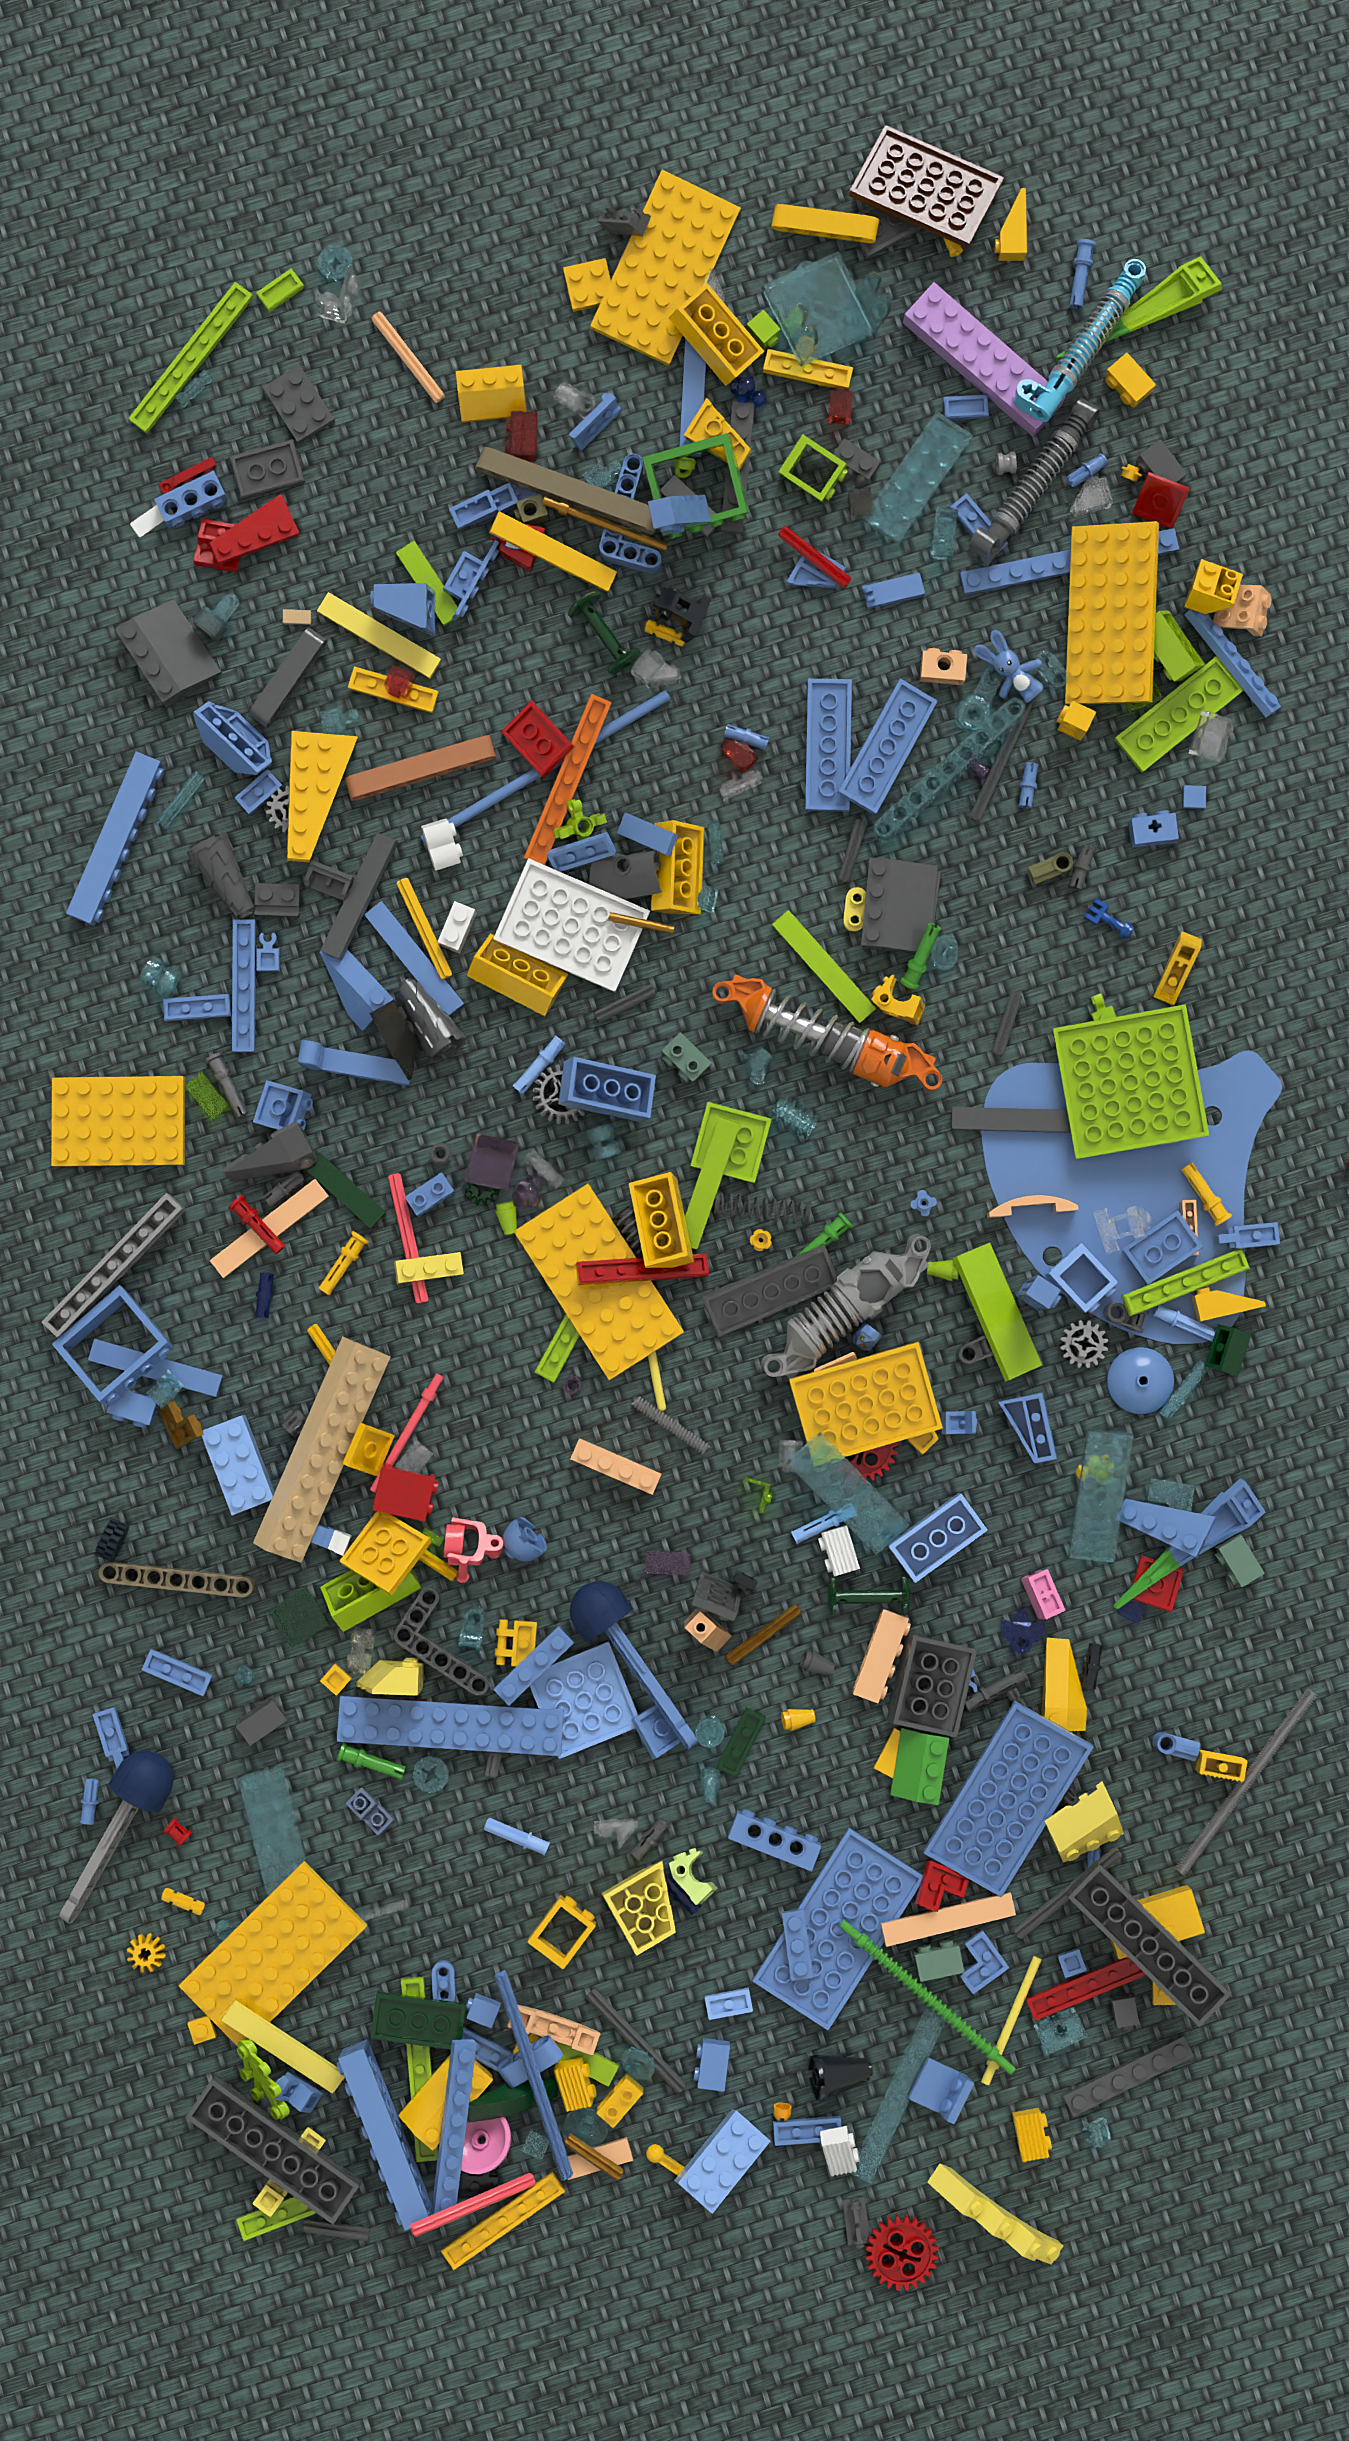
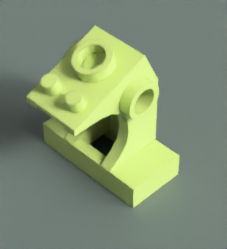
M696 1848L689 1850L690 1855L688 1856L686 1852L673 1856L674 1861L670 1862L669 1865L675 1881L691 1897L690 1899L695 1905H700L718 1888L712 1882H699L693 1876L692 1865L703 1853V1851L697 1852ZM681 1866L685 1868L684 1874L680 1871Z

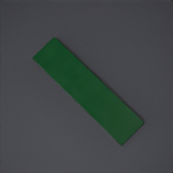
M319 1153L317 1156L318 1162L313 1163L311 1167L305 1170L372 1229L386 1212Z

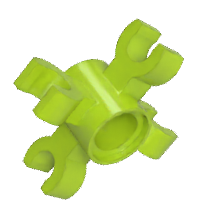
M572 799L566 801L567 808L571 814L566 826L553 829L555 838L560 837V839H563L570 835H576L578 841L589 838L594 826L607 823L605 814L600 815V813H597L590 817H585L582 813L580 799L576 801ZM581 821V822H582V828H581V830L579 831V829H578V824H579V822Z

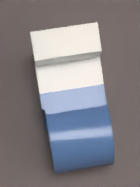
M318 1524L311 1542L343 1556L348 1549L352 1535Z

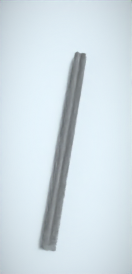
M1305 1690L1306 1692L1302 1694L1296 1706L1294 1705L1295 1708L1290 1710V1715L1287 1714L1288 1717L1282 1721L1283 1723L1279 1726L1280 1728H1277V1733L1274 1732L1275 1735H1272L1273 1737L1269 1739L1270 1742L1262 1748V1753L1259 1752L1260 1755H1257V1760L1254 1759L1255 1762L1249 1766L1248 1771L1245 1773L1244 1781L1242 1783L1237 1782V1787L1234 1786L1235 1789L1229 1793L1230 1796L1228 1795L1227 1800H1224V1805L1221 1804L1222 1807H1219V1812L1216 1811L1217 1814H1214L1215 1816L1209 1820V1825L1204 1827V1832L1201 1831L1202 1834H1199V1839L1196 1838L1197 1841L1191 1845L1192 1848L1189 1847V1852L1184 1854L1186 1857L1183 1856L1184 1859L1181 1858L1182 1861H1179V1866L1176 1865L1177 1868L1175 1869L1185 1876L1187 1874L1186 1871L1188 1872V1869L1192 1867L1191 1865H1194L1193 1862L1195 1863L1196 1858H1199V1853L1202 1854L1201 1851H1204L1203 1849L1207 1847L1208 1842L1212 1840L1211 1837L1213 1838V1835L1215 1836V1833H1217L1216 1831H1219V1826L1222 1827L1221 1824H1224L1223 1822L1227 1820L1226 1817L1232 1813L1231 1810L1233 1811V1808L1237 1806L1236 1804H1239V1799L1244 1797V1792L1247 1793L1246 1790L1257 1779V1774L1260 1775L1259 1772L1264 1770V1765L1267 1766L1266 1763L1270 1761L1269 1758L1272 1759L1271 1756L1275 1754L1274 1752H1277V1747L1280 1748L1279 1745H1282L1281 1743L1285 1741L1284 1738H1287L1286 1736L1290 1734L1289 1731L1292 1732L1291 1729L1295 1727L1294 1724L1297 1725L1295 1722L1298 1723L1297 1720L1300 1721L1299 1718H1302L1301 1716L1305 1714L1304 1711L1308 1709L1307 1706L1310 1707V1702L1317 1698L1316 1694L1311 1690Z

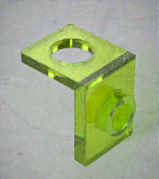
M744 1477V1481L765 1486L758 1509L759 1513H763L765 1505H770L772 1492H769L771 1484Z

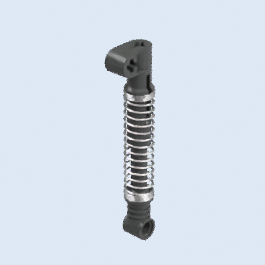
M1080 398L1076 402L1070 417L1062 427L1057 428L1052 434V441H1047L1048 447H1043L1044 452H1039L1040 458H1035L1036 464L1032 463V469H1027L1028 475H1023L1024 480H1019L1020 485L1015 486L1016 491H1011V497L1006 498L1008 502H1004L1003 508H999V512H996L993 516L992 524L988 530L980 527L972 536L969 543L971 558L983 567H988L1010 536H1014L1020 528V524L1024 522V518L1028 517L1032 507H1035L1036 502L1040 500V496L1044 495L1048 485L1052 484V479L1056 478V474L1060 473V468H1063L1064 463L1068 462V457H1071L1072 452H1075L1078 448L1080 437H1082L1087 428L1092 427L1101 411L1099 407L1084 398Z

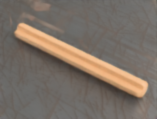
M381 312L372 316L373 323L434 402H440L444 398L442 390Z

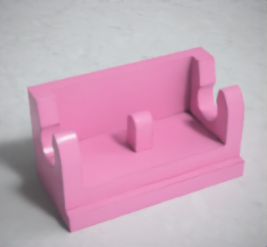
M1048 1569L1036 1571L1033 1575L1021 1578L1038 1620L1048 1619L1065 1611Z

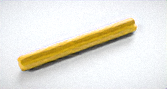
M403 878L397 882V887L440 979H447L452 975L450 967L409 879Z

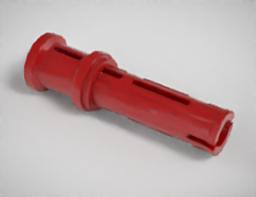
M244 1195L239 1196L230 1204L228 1209L230 1211L233 1210L242 1219L241 1223L243 1225H249L275 1255L285 1248L286 1245L258 1217L257 1209H253L245 1201Z

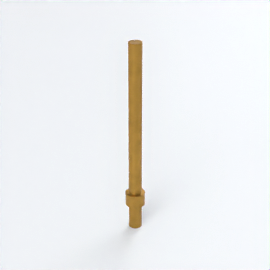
M546 496L543 499L542 505L558 510L559 514L564 516L568 514L664 552L667 550L668 543L572 507L571 503L562 500L559 502Z

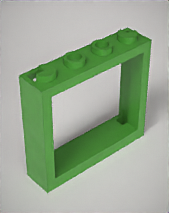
M728 433L643 457L653 500L661 499L654 465L724 446L739 508L710 515V522L685 527V531L690 530V533L703 531L702 526L711 524L712 528L724 525V520L732 518L733 522L745 519V514L750 513L731 435ZM662 532V535L673 539L681 537L682 533L668 534Z

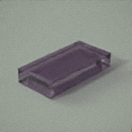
M646 1551L645 1574L690 1575V1552Z

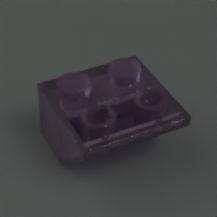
M476 1133L471 1148L465 1182L508 1191L517 1162L519 1142Z

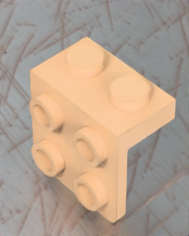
M1240 585L1233 607L1215 611L1213 621L1221 628L1247 629L1253 636L1262 637L1263 630L1267 626L1266 615L1272 602L1271 594L1261 585Z

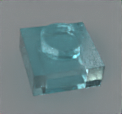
M702 885L697 898L698 907L705 912L714 913L718 891L711 886Z
M531 2128L521 2151L542 2161L550 2140H548L547 2135Z

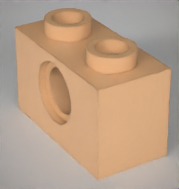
M929 648L927 651H923L919 682L963 685L966 676L967 654H962V651L950 650L949 653L940 652V649ZM946 662L949 665V669L941 670L938 667V663Z

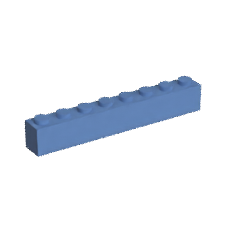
M137 751L135 752L66 912L70 917L94 927L96 922L99 923L104 914L103 906L105 902H109L112 896V885L120 878L121 864L126 862L129 857L130 850L128 848L130 843L136 840L139 832L137 827L140 821L143 822L147 815L146 806L155 796V785L157 781H161L165 769H163L164 765L160 761Z

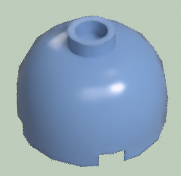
M522 1517L513 1520L505 1529L503 1534L504 1550L511 1559L515 1558L522 1562H529L540 1557L547 1550V1545L541 1533L537 1537L531 1530L536 1527Z

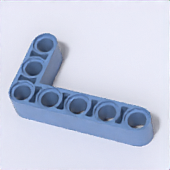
M632 453L625 457L615 489L616 494L635 500L643 474V460L640 455ZM630 463H637L639 468L631 470L628 468V465ZM629 483L633 486V489L625 491L622 489V486ZM607 529L603 530L599 550L600 556L604 561L648 574H654L660 570L661 555L657 550L624 541L623 535ZM610 545L615 548V551L613 553H606L603 549ZM632 551L636 554V557L634 559H627L624 555ZM653 557L657 560V563L655 565H648L645 561Z
M301 1040L298 1063L304 1068L400 1085H410L413 1063L330 1049L325 1048L318 1042Z

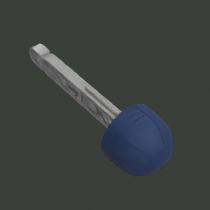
M151 1751L135 1752L127 1756L120 1763L110 1780V1788L123 1801L60 1912V1918L68 1924L72 1923L80 1914L137 1810L142 1809L149 1812H160L172 1790L173 1772L167 1760L161 1755Z

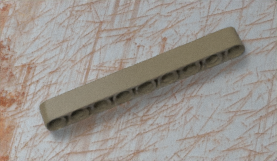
M483 447L475 466L479 472L554 500L566 501L571 503V506L639 531L654 534L655 529L649 505L501 451Z

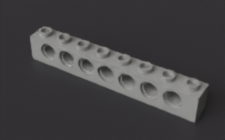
M166 1193L53 1309L42 1323L57 1338L63 1335L112 1288L186 1209L171 1194Z

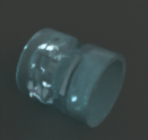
M153 956L142 969L139 980L149 987L154 985V990L166 997L177 985L181 973L172 967L166 968V963Z
M612 1123L586 1131L589 1144L594 1146L592 1153L595 1162L622 1153L619 1142L614 1140L616 1133ZM607 1142V1146L603 1147L601 1143Z
M706 1715L698 1720L695 1726V1735L698 1742L708 1748L716 1747L722 1742L724 1727L719 1718L713 1715Z

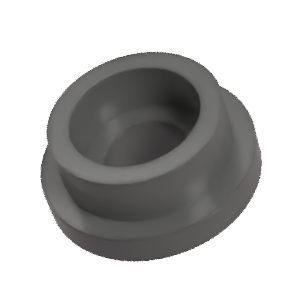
M437 1143L431 1147L429 1155L433 1163L444 1165L450 1161L452 1152L448 1145ZM439 1150H443L445 1152V1156L443 1158L437 1157V1152Z

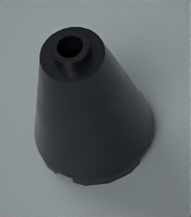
M812 2055L808 2060V2071L812 2070V2078H809L813 2095L818 2101L827 2100L870 2080V2076L873 2075L872 2065L865 2058Z

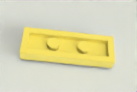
M460 1252L394 1262L397 1284L464 1274Z

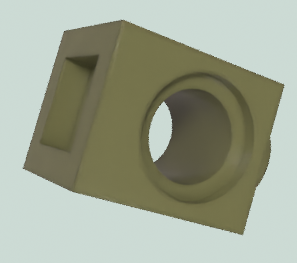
M541 494L516 502L517 510H514L517 521L534 526L549 520L546 507L542 505L543 498ZM528 508H533L536 510V513L528 516L525 514V511Z

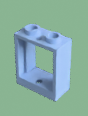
M1082 1243L1078 1244L1047 1273L1048 1277L1082 1313L1087 1311L1093 1312L1100 1305L1098 1301L1103 1296L1109 1297L1116 1290L1114 1286L1118 1283ZM1081 1255L1108 1282L1086 1304L1060 1277Z

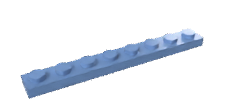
M474 2039L452 2040L431 2208L433 2214L457 2204L477 2044Z

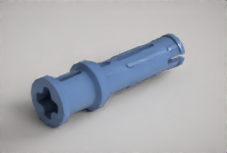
M1079 239L1076 244L1078 251L1077 257L1074 258L1073 262L1076 269L1069 307L1073 309H1078V306L1079 309L1083 308L1088 272L1093 266V260L1091 259L1096 242L1089 239Z

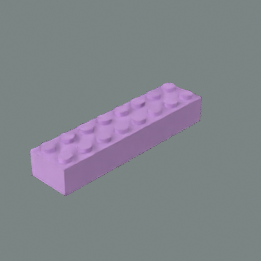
M933 282L905 313L903 324L984 395L987 394L993 403L1034 437L1047 422L1037 420L1017 408L1014 404V396L1017 386L1022 380L1030 379L1043 387L1046 386L1048 381ZM1065 397L1063 398V400L1061 401V403L1059 404V406L1057 407V409L1055 410V412L1053 413V415H1054V414L1058 411V409L1062 406Z

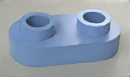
M446 1960L438 1961L432 1969L433 1999L454 2002L456 1997L454 1966ZM441 1968L447 1969L448 1973L446 1975H441L439 1970ZM447 1991L449 1993V1996L447 1998H443L441 1996V1992Z

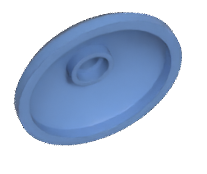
M1132 1348L1119 1354L1110 1365L1107 1374V1387L1110 1396L1119 1407L1130 1413L1147 1414L1158 1410L1168 1401L1174 1387V1375L1170 1364L1160 1353L1149 1348ZM1142 1376L1147 1380L1145 1385L1139 1383V1379Z

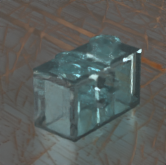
M1074 2007L1058 2011L1057 2015L1051 2018L1046 2016L1036 2021L1037 2024L1033 2025L1046 2055L1088 2037ZM1060 2025L1062 2027L1061 2033L1057 2032L1056 2026Z

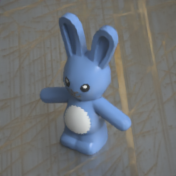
M993 630L990 638L999 653H994L984 645H976L974 653L979 658L991 663L998 674L1006 677L999 691L1001 698H1005L1013 685L1024 701L1028 703L1043 689V684L1029 673L1031 670L1040 668L1042 661L1036 659L1020 665L1018 656L1008 649L1002 633L998 630Z

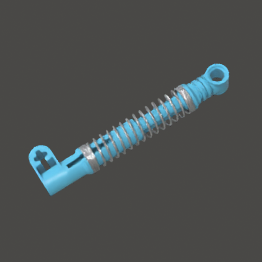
M1131 259L1125 264L1122 273L1114 285L1104 292L1100 302L1097 303V307H1094L1090 317L1083 324V328L1079 329V333L1075 335L1076 338L1072 340V344H1069V349L1065 350V354L1061 356L1058 365H1055L1051 371L1049 381L1045 387L1030 379L1022 380L1018 384L1014 396V404L1017 408L1042 422H1047L1051 418L1065 395L1075 388L1084 371L1091 364V360L1095 358L1098 350L1105 343V339L1109 337L1112 329L1115 328L1119 319L1129 307L1130 298L1136 289L1141 286L1146 272V266L1142 261Z

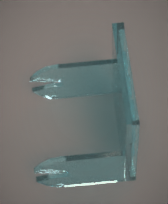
M839 251L770 281L761 287L800 366L876 333L891 311L889 292L880 296L878 294L882 277L872 271L866 274L857 288Z

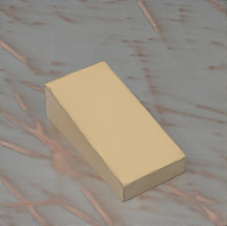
M283 609V624L311 625V610Z

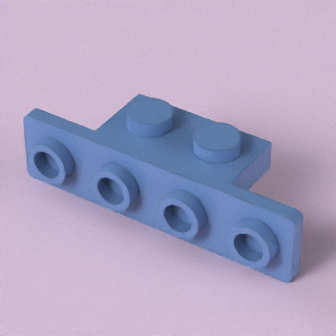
M494 541L484 561L479 560L466 551L462 553L443 588V591L461 601L452 620L456 621L458 616L463 618L469 607L465 604L469 597L474 598L479 589L476 583L479 579L484 580L489 571L486 567L489 560L494 562L499 553V550L496 549L498 541Z

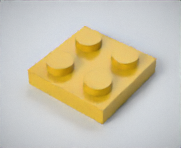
M606 258L563 267L573 312L598 307L611 281Z
M360 1422L342 1464L378 1476L395 1435Z

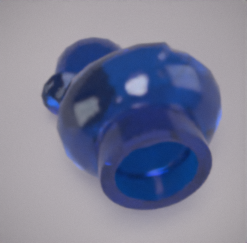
M737 376L734 379L731 393L735 394L740 402L747 403L752 400L755 406L760 407L767 400L764 392H755L756 383L752 376L743 378Z

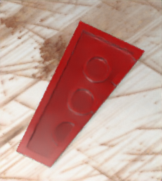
M280 494L209 543V547L217 564L221 565L299 536V531L282 494Z

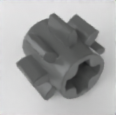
M299 1409L295 1412L289 1410L282 1417L285 1420L282 1426L292 1436H295L297 1433L300 1435L307 1417Z

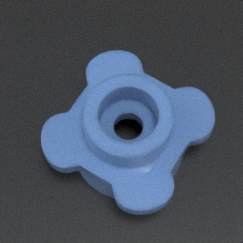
M920 1190L917 1198L911 1201L910 1205L912 1209L921 1212L922 1216H928L930 1209L936 1206L937 1200L927 1195L925 1190Z

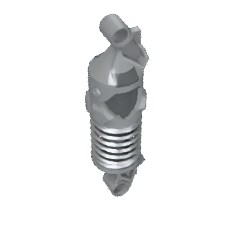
M914 1234L909 1237L904 1254L894 1255L873 1251L855 1267L843 1271L837 1276V1281L834 1285L831 1286V1292H824L826 1299L823 1300L821 1297H818L817 1300L821 1304V1309L814 1302H811V1306L819 1315L818 1317L809 1308H805V1312L812 1320L811 1323L802 1313H798L801 1321L797 1317H793V1319L791 1318L787 1322L785 1351L781 1354H768L764 1356L761 1361L763 1371L771 1377L786 1375L790 1379L799 1372L815 1368L818 1359L822 1354L826 1353L825 1345L830 1348L833 1347L831 1339L834 1342H839L838 1335L846 1337L845 1330L852 1332L851 1324L859 1326V1322H863V1320L865 1321L868 1318L873 1319L882 1311V1306L900 1291L915 1285L919 1274L929 1266L926 1259L931 1248L930 1241L922 1235ZM922 1239L923 1247L921 1250L916 1251L914 1244L917 1240ZM776 1360L778 1363L777 1368L772 1371L768 1370V1363Z

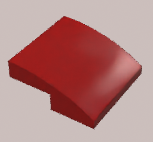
M202 519L198 533V545L193 560L194 565L237 573L241 557L218 565L209 547L211 541L232 528L235 524Z

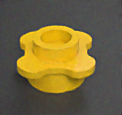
M1128 464L1127 467L1122 466L1121 468L1123 469L1121 476L1137 482L1139 476L1142 477V474L1138 473L1140 469Z

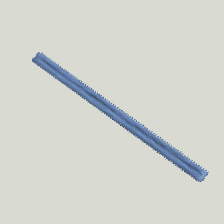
M503 1970L494 1976L496 1977V1982H498L497 1987H499L498 1990H500V1995H502L501 1998L504 2000L503 2005H505L504 2008L507 2010V2016L510 2018L509 2023H511L510 2026L513 2028V2034L516 2036L515 2041H518L516 2044L519 2046L518 2049L521 2051L522 2062H524V2067L527 2069L526 2074H528L527 2077H529V2082H531L530 2087H533L531 2089L534 2092V2097H536L535 2102H538L536 2105H538V2110L541 2112L540 2115L542 2116L540 2117L543 2120V2125H545V2130H547L546 2135H549L547 2138H549V2143L552 2145L551 2150H554L552 2153H554V2158L557 2160L556 2165L559 2168V2173H561V2180L570 2179L573 2171L565 2151L566 2149L564 2148L560 2131L557 2128L555 2116L549 2103L550 2101L548 2100L549 2098L543 2085L544 2083L538 2070L539 2068L532 2052L528 2035L526 2034L523 2019H521L517 2001H515L511 1983H509L507 1971Z

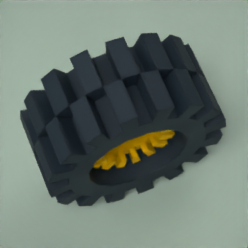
M112 1518L108 1522L107 1527H105L100 1537L101 1539L98 1541L95 1555L113 1562L122 1548V1544L129 1531V1525Z

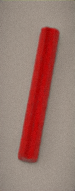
M787 526L781 528L778 536L841 587L846 588L851 582L850 576Z

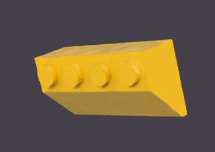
M708 283L703 285L669 317L670 321L725 386L764 352Z
M675 820L654 823L656 826L677 834L678 837L670 856L657 851L660 858V868L656 870L662 892L652 894L651 911L666 914L700 915L704 827Z
M490 933L475 954L467 976L545 1016L558 996L568 973L494 941L495 935Z
M672 1172L629 1183L645 1267L673 1268L693 1263L694 1259L677 1178Z
M450 2055L398 2114L413 2134L432 2151L440 2143ZM474 2060L469 2102L477 2099L493 2081L492 2074L476 2060Z

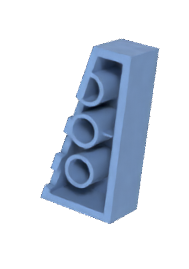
M689 495L669 496L648 501L653 527L660 530L661 533L678 534L685 532V527L711 521L705 495H693L691 498Z

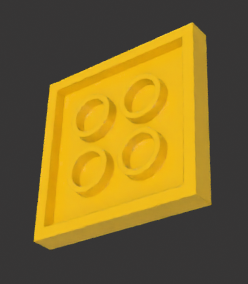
M377 1511L340 1559V1563L392 1596L432 1541L429 1537L393 1515Z

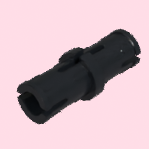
M1089 1643L1087 1659L1083 1665L1085 1667L1081 1686L1083 1688L1096 1690L1097 1676L1099 1670H1101L1100 1659L1103 1645Z

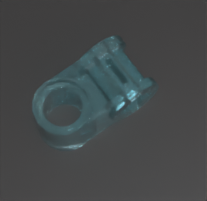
M472 1606L466 1611L459 1636V1648L467 1646L476 1648L477 1651L481 1650L485 1612L481 1607ZM477 1612L480 1614L481 1620L477 1623L471 1622L469 1614Z

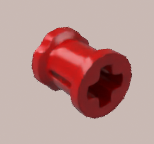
M175 1817L162 1833L164 1835L168 1834L177 1842L176 1846L180 1847L192 1831H187L178 1822V1818Z

